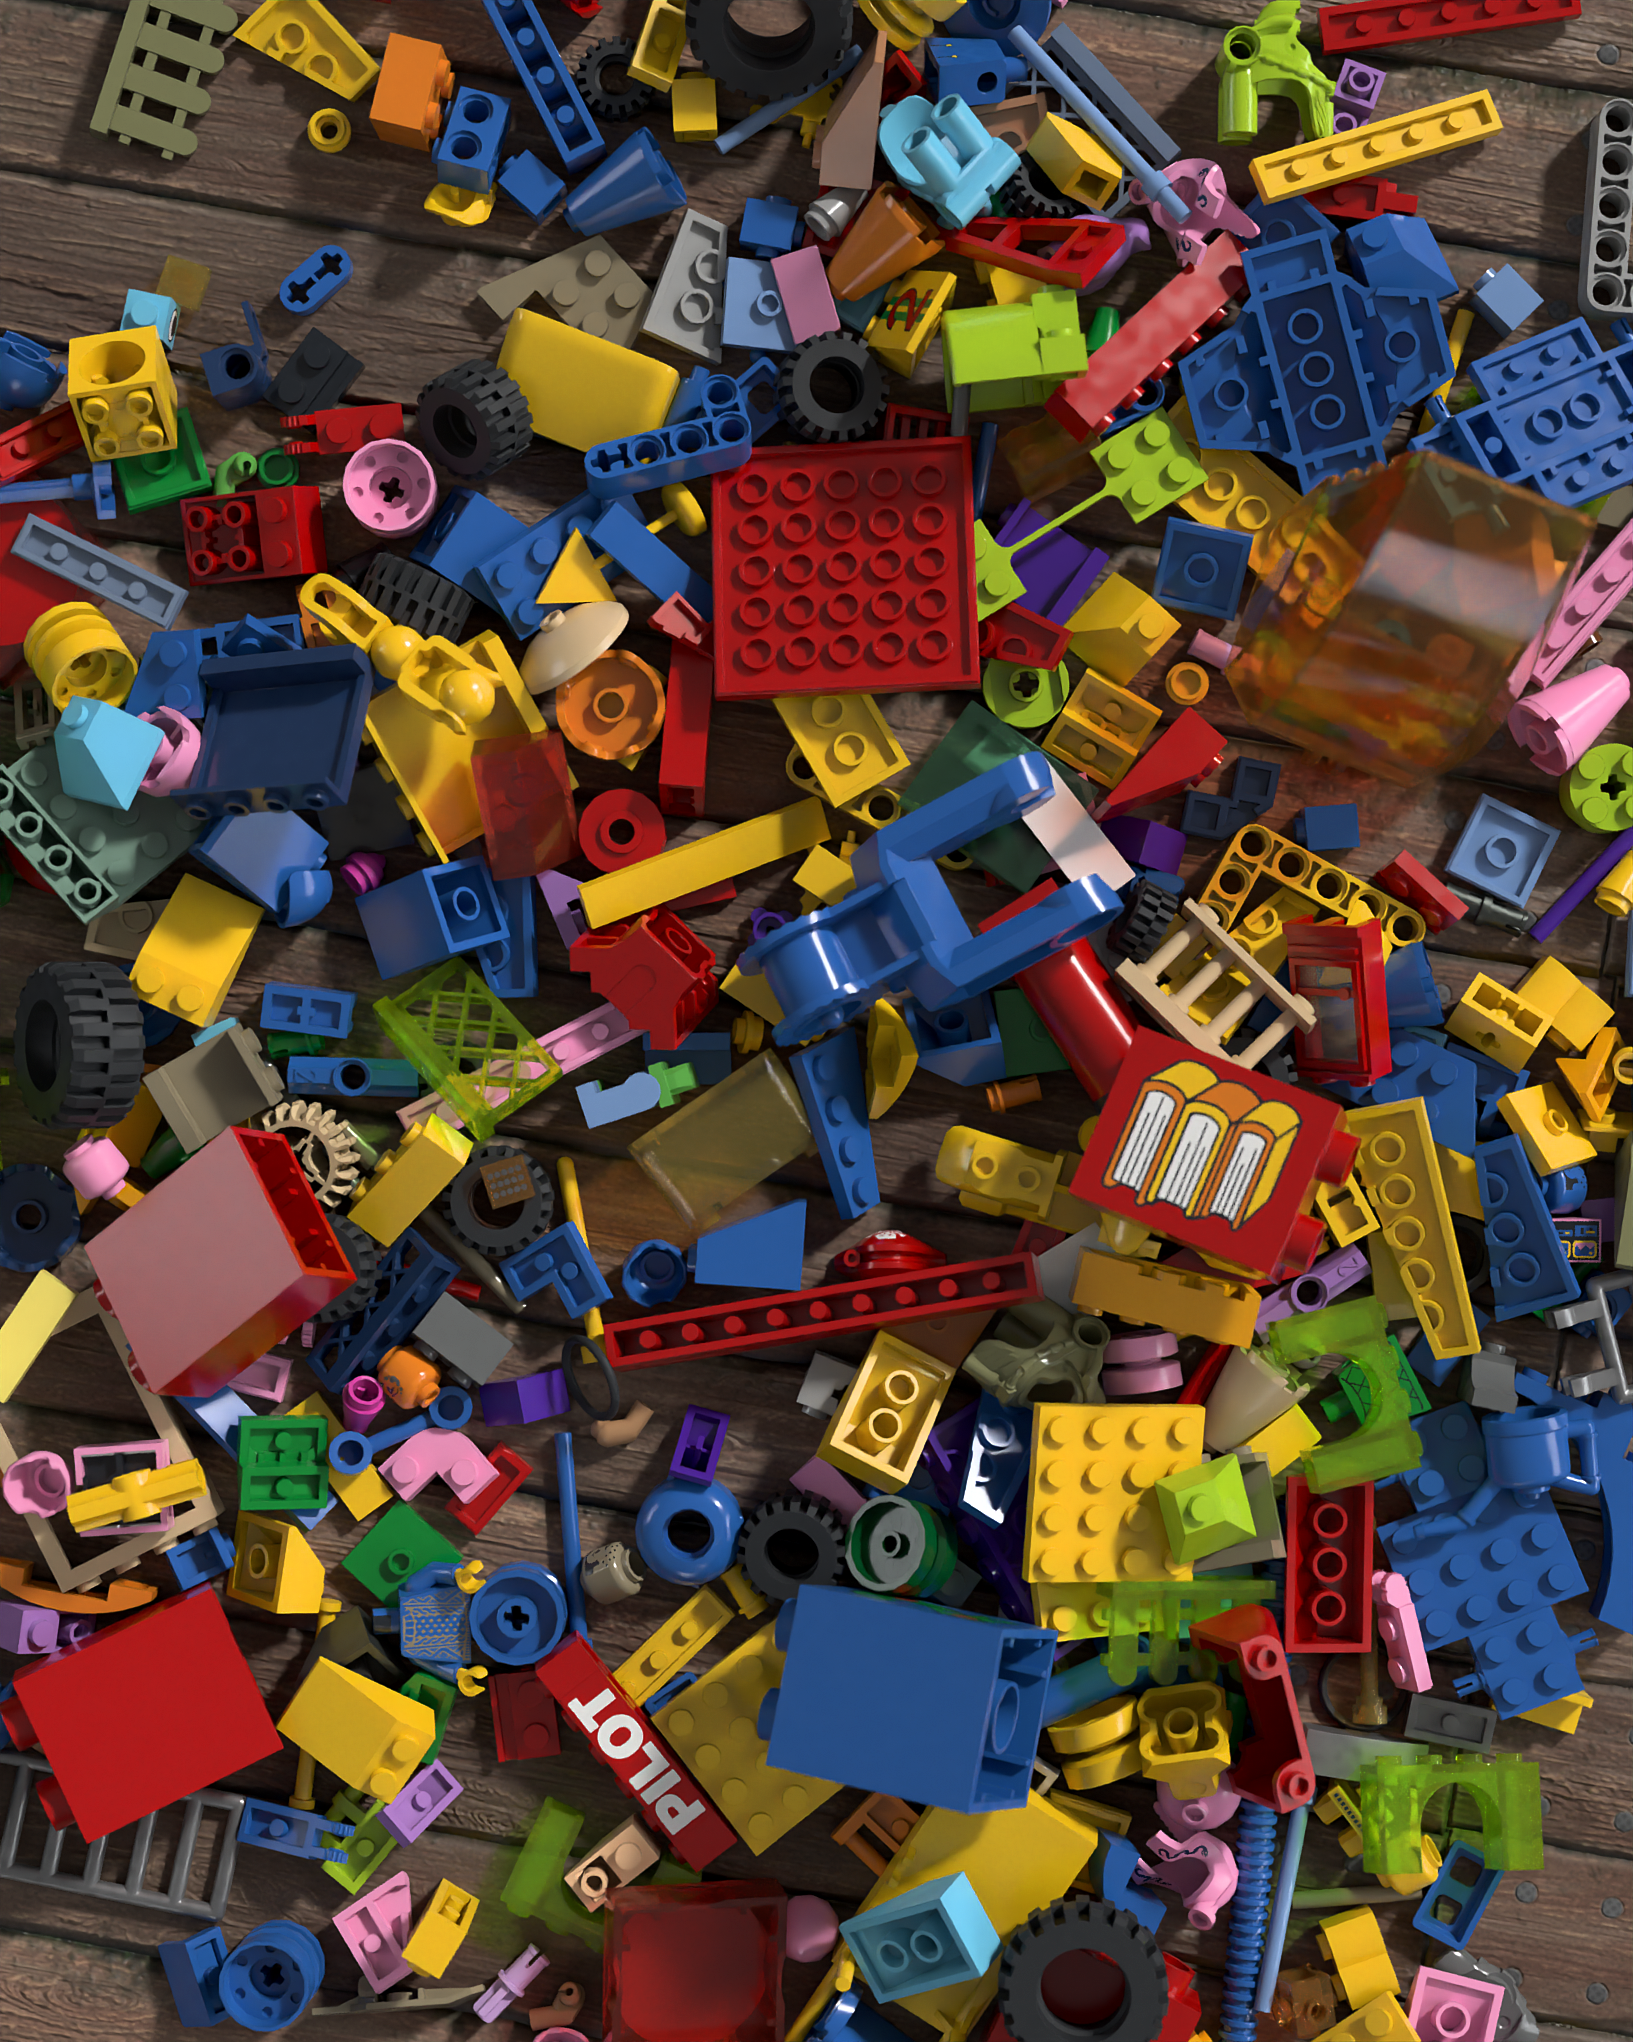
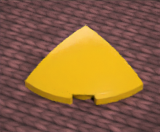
M883 998L877 1000L870 1007L867 1028L868 1069L865 1070V1085L869 1119H878L898 1099L908 1084L919 1057L916 1045L907 1026L898 1013Z

